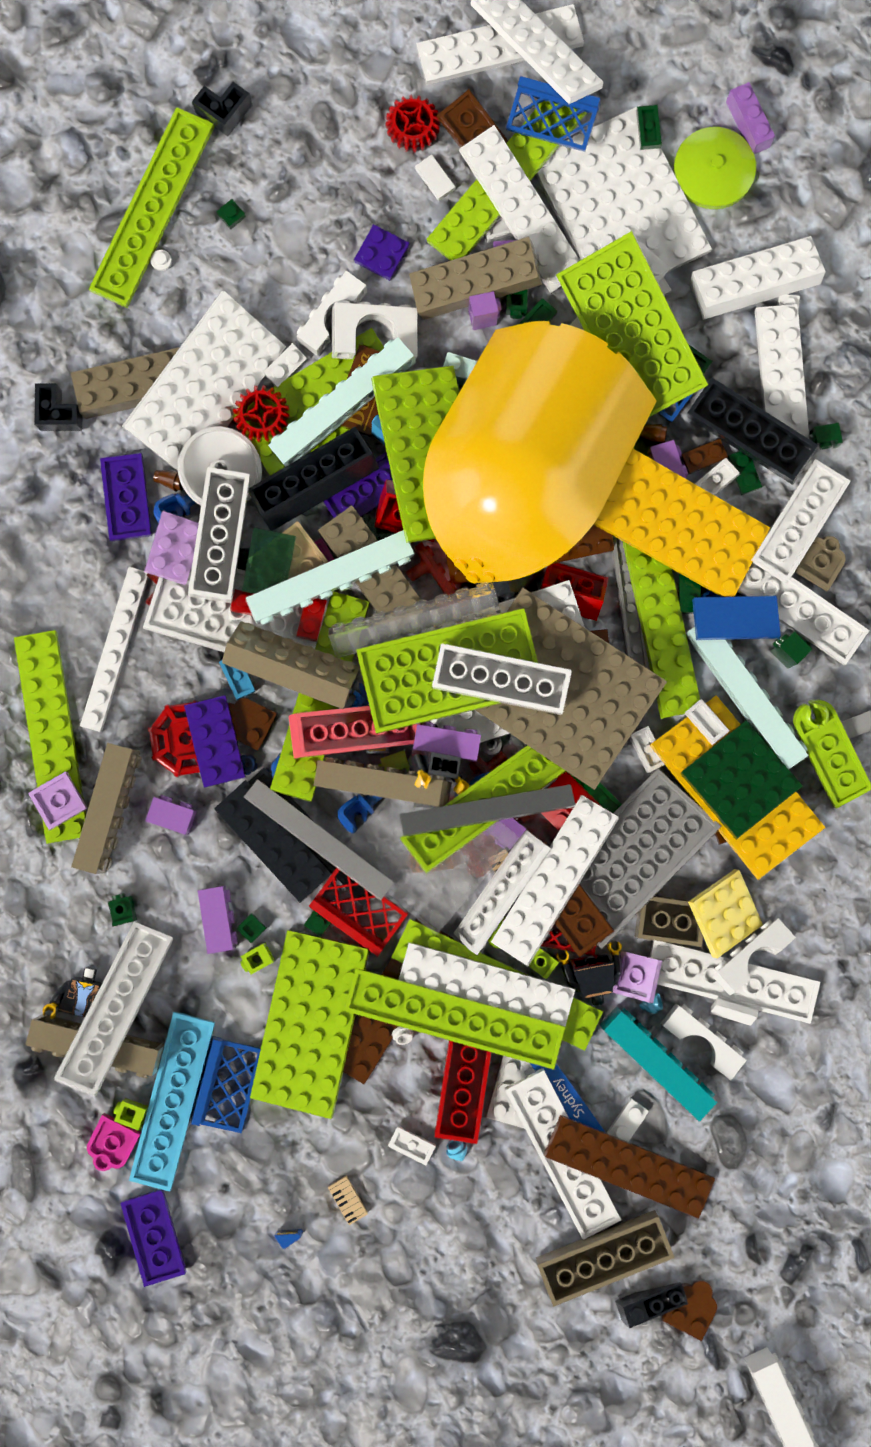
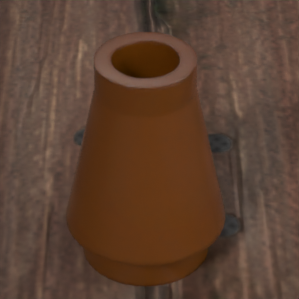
M663 424L644 425L639 437L656 444L665 443L667 427L663 426Z
M155 471L153 476L154 482L160 483L175 492L184 489L180 482L178 471Z

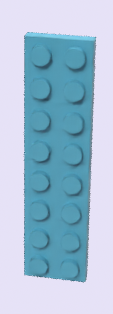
M173 1012L129 1181L169 1192L172 1190L216 1022Z

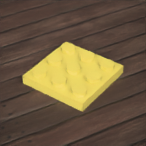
M732 870L688 901L709 951L714 958L722 956L763 925L740 870Z

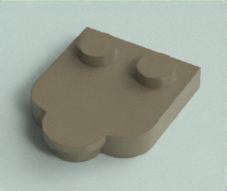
M833 536L816 537L795 572L823 590L828 591L846 561L845 554L840 550L838 539Z

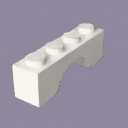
M347 271L343 275H339L334 282L333 289L330 292L327 291L322 297L320 306L318 308L315 307L311 311L308 322L299 327L297 331L298 343L319 357L330 342V336L326 330V321L332 313L334 303L346 300L350 303L358 304L367 293L366 285Z
M779 918L774 922L768 920L760 927L763 931L758 936L755 933L752 934L745 941L747 945L743 949L739 946L730 954L733 957L728 962L723 960L715 967L717 972L712 976L729 996L751 979L748 973V960L753 952L767 951L776 955L796 938Z
M675 1004L660 1024L680 1040L690 1035L706 1038L712 1050L710 1064L729 1080H732L747 1061L742 1057L744 1052L735 1045L732 1047L728 1046L725 1043L727 1039L718 1031L715 1034L708 1029L710 1025L702 1018H699L697 1021L692 1017L693 1011L683 1004L680 1007L678 1004Z

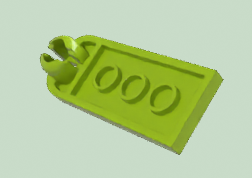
M812 699L807 701L809 705L803 703L798 707L793 717V725L800 740L808 749V757L833 807L837 809L870 791L871 783L834 707L824 700ZM811 711L813 712V714H814V716H815L814 719H812V717H811Z

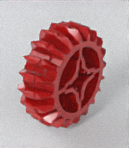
M411 94L409 99L406 100L402 96V102L395 100V107L390 106V113L386 114L387 121L385 126L388 129L387 135L391 137L392 143L397 142L399 149L405 146L406 152L409 148H413V151L416 152L417 147H420L423 151L425 149L424 144L430 147L432 145L431 140L436 141L437 134L440 132L439 125L441 122L437 118L439 112L435 110L434 103L429 104L427 98L421 101L420 95H418L417 99H413ZM423 115L429 120V126H426L425 122L422 121ZM398 120L404 126L403 132L396 125Z
M263 385L261 390L254 386V392L246 389L247 396L240 394L242 401L235 402L239 408L233 409L234 414L237 415L233 419L238 423L236 427L238 430H242L243 436L249 434V440L251 441L256 436L257 442H261L262 437H264L266 442H269V436H276L277 431L280 434L284 432L281 426H288L285 420L290 419V415L286 413L290 409L289 406L285 405L287 401L285 398H281L280 392L274 394L275 390L273 387L267 392L266 386ZM262 399L273 402L276 407L264 405ZM255 402V407L246 413L249 405ZM260 406H261V408H262V411H264V413H263V415H264V416H263L264 422L262 421L261 417H259V415H260ZM275 415H278L275 422L268 427V421L274 418ZM246 421L258 422L262 429L254 428Z

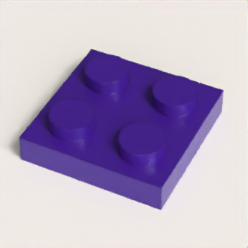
M373 224L354 258V263L391 281L410 244Z

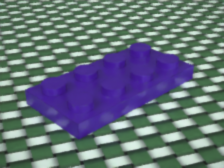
M387 451L375 458L380 469L323 501L333 518L351 505L361 518L378 508L380 495L386 479L393 481Z
M137 453L100 458L109 540L118 541L152 536L143 455Z
M224 695L184 705L203 787L206 788L246 778L227 696Z
M158 1189L121 1201V1208L143 1286L146 1287L185 1275L187 1271L164 1190Z

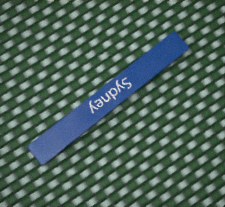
M530 1063L535 1071L541 1068L544 1069L569 1118L605 1132L557 1063L554 1070Z

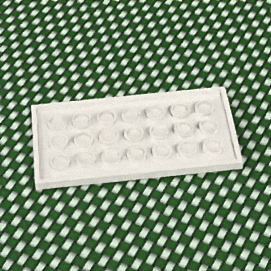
M222 291L122 427L178 471V459L185 443L195 433L205 428L215 426L227 427L234 418L233 409L239 408L235 402L242 401L240 394L247 396L246 389H250L251 392L254 391V386H258L265 376L263 372L280 356L286 346L231 296Z
M192 566L186 585L159 577L143 628L222 652H225L226 644L240 621L251 623L255 627L271 631L284 638H290L297 643L311 646L314 649L317 643L296 637L303 611L301 605L293 608V613L283 617L279 614L273 617L274 621L262 625L261 622L256 624L251 615L230 611L231 603L189 597L188 590ZM237 569L234 590L258 593L268 588L259 575ZM328 597V598H326V599H323V600H327V603H326V607H325V611H324L322 623H323V620H324V616H325V613H326V610H327V606H328L330 597Z

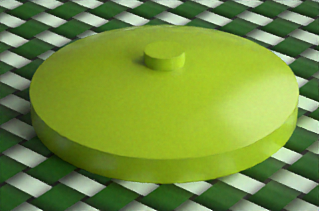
M707 127L695 131L682 142L675 156L673 173L688 201L705 209H723L736 204L748 193L756 174V160L750 145L741 135L723 127Z

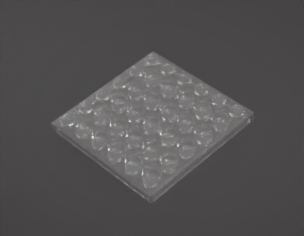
M446 777V781L452 783L449 797L450 802L460 794L455 793L453 790L457 783L453 782L451 778ZM385 798L346 844V847L394 883L387 893L437 935L520 837L499 820L426 874L400 840L403 832L399 815L437 808V806Z

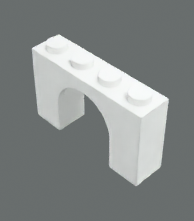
M346 300L334 303L332 308V358L353 359L356 353V327L364 321L376 320L389 328L393 340L399 337L416 360L417 308H412L406 304L399 307L391 306L388 303L371 305L369 302H359L358 304H353Z

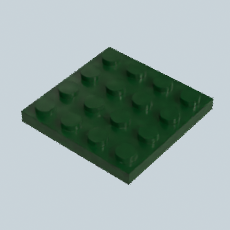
M747 721L680 773L736 840L803 786Z

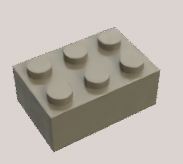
M654 896L637 913L635 937L702 947L703 935L688 901Z

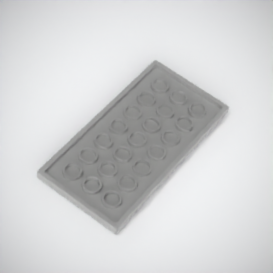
M659 769L613 813L619 817V820L580 881L583 889L615 931L597 944L601 950L721 827L716 821L713 822L699 805Z

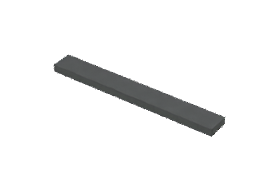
M571 785L402 813L399 816L403 837L573 808L575 807V801Z

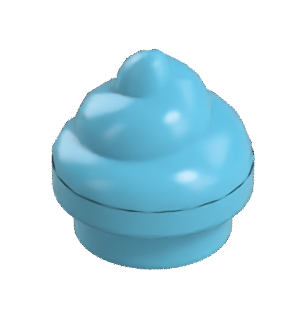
M658 993L655 994L653 1003L642 1001L639 1005L643 1010L652 1014H656L663 1009L662 1000Z
M454 1140L449 1141L446 1145V1153L449 1158L463 1161L467 1154L466 1143Z

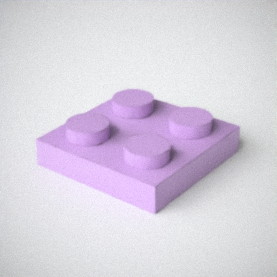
M68 772L60 774L28 793L49 830L88 809Z
M621 951L622 975L617 985L613 987V993L653 1003L662 961Z

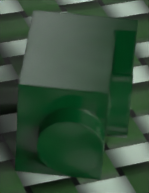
M528 289L506 295V315H510V318L520 319L522 315L527 314Z
M839 422L816 426L808 434L809 439L816 443L820 450L831 448L832 445L833 449L838 448L843 443Z
M125 893L112 896L113 900L108 901L112 927L137 921L132 896L125 897ZM119 905L124 908L123 913L118 912L117 907Z

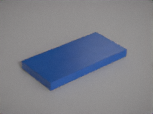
M777 596L698 597L692 600L696 640L776 639L781 637Z

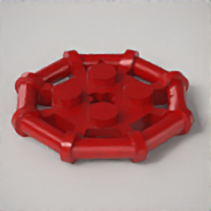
M196 700L182 704L165 705L164 710L153 725L148 727L153 755L151 757L152 760L157 761L172 772L174 777L179 778L181 775L200 773L192 739L186 745L185 742L180 740L181 737H184V733L191 736L187 717L177 718L175 715L178 712H185L184 705L198 702ZM170 717L172 720L170 726L165 731L161 730L162 725ZM158 735L164 736L165 748L160 750ZM168 752L178 759L176 765L164 757ZM183 760H196L197 765L183 767Z

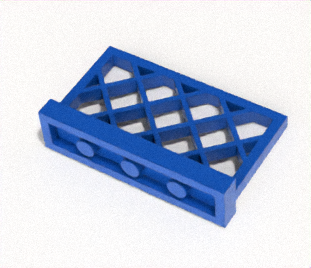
M520 76L506 130L585 152L601 105L600 98L587 95L568 104L550 84ZM521 94L530 96L533 102L523 109L519 103ZM544 100L550 102L552 109L542 114L538 104ZM535 106L540 116L529 122L524 112ZM563 106L569 107L573 114L561 119L557 110ZM555 112L559 122L549 127L544 118ZM582 112L591 113L590 121L582 125L577 115ZM522 114L526 124L521 127L513 126L514 118ZM575 117L579 127L568 132L564 123ZM542 119L546 129L540 133L534 132L531 125ZM562 125L566 135L561 138H555L551 130ZM582 131L585 137L583 145L574 143L571 136Z
M213 1036L191 1118L192 1125H205L242 1133L261 1048ZM224 1046L234 1047L237 1055L226 1060L223 1055ZM248 1051L256 1052V1060L247 1065L242 1055ZM240 1057L245 1067L234 1073L229 1063ZM227 1066L232 1075L221 1081L217 1075L218 1070ZM247 1070L251 1079L250 1082L242 1086L236 1076ZM234 1078L240 1088L229 1094L223 1084ZM221 1086L226 1097L215 1102L212 1092ZM242 1091L246 1097L245 1102L236 1107L231 1097ZM229 1099L234 1109L223 1115L218 1105ZM213 1108H216L221 1116L215 1121L205 1120L207 1112ZM237 1112L240 1117L238 1127L229 1125L225 1118Z

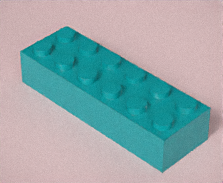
M616 1006L599 1024L601 1028L700 1122L717 1104L713 1099L715 1094L703 1082L698 1084L699 1079L687 1067L682 1069L683 1063L671 1052L667 1055L665 1053L667 1048L657 1038L654 1037L651 1040L649 1037L652 1034L640 1022L636 1025L634 1023L636 1019L625 1008L620 1010Z

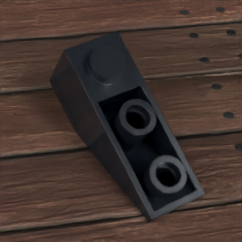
M678 1282L635 1292L615 1300L621 1321L627 1327L632 1328L688 1304L682 1283Z

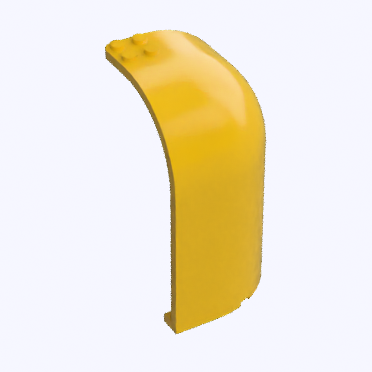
M534 321L496 329L431 442L425 461L423 477L424 502L428 520L435 538L443 551L452 560L455 567L460 569L471 583L502 582L528 576L550 565L576 545L592 527L601 513L657 402L625 357L619 352L615 354L607 348L608 343L587 331L563 323L560 326L551 325L550 321Z

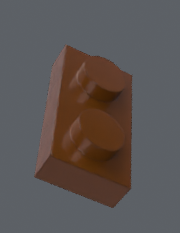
M721 439L683 453L681 458L688 474H692L728 458Z

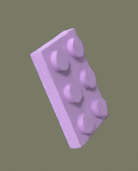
M162 511L144 572L186 585L193 563L199 523Z

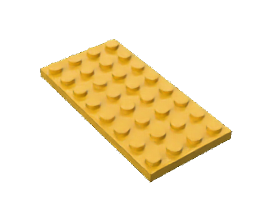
M632 449L601 513L594 522L595 526L720 597H735L753 562L751 561L770 529L769 526L635 449Z
M716 695L706 704L729 729V732L714 745L686 717L650 746L695 803L707 813L713 822L716 821L721 826L718 830L757 880H759L826 827L799 794L795 792L736 840L680 773L741 725Z

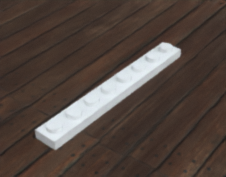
M128 567L82 717L81 727L98 732L103 730L150 576L149 573L143 570Z

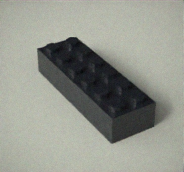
M714 378L709 380L708 386L703 389L687 412L689 419L791 485L795 483L818 449L816 443Z
M353 427L250 487L248 493L272 532L380 468L356 427Z
M245 780L219 803L214 810L296 900L301 903L328 879L332 872L305 843L244 798L245 794L252 787L248 780Z

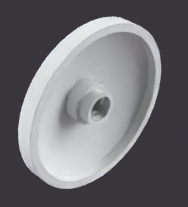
M215 426L198 431L185 443L178 459V475L182 487L189 497L199 505H202L207 467L250 474L249 488L259 483L262 477L261 460L254 445L241 433L227 427ZM248 493L247 501H249V500L251 499L249 493Z

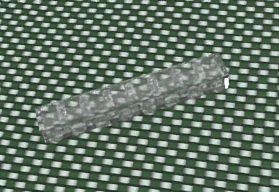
M484 582L476 585V588H462L454 594L437 595L433 600H419L414 605L407 607L405 605L397 606L390 612L379 611L374 613L372 617H358L346 624L342 622L332 625V628H329V638L335 657L340 658L357 653L356 649L499 614L501 611L493 583Z

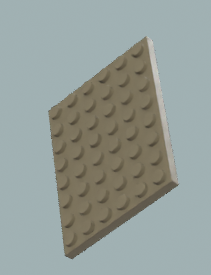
M522 588L507 612L525 609L538 663L572 670L563 714L558 715L505 703L476 709L475 711L595 790L667 681Z

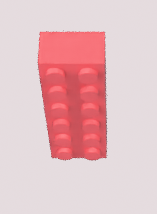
M370 706L289 715L294 759L414 745L417 725H421L419 723L376 734Z

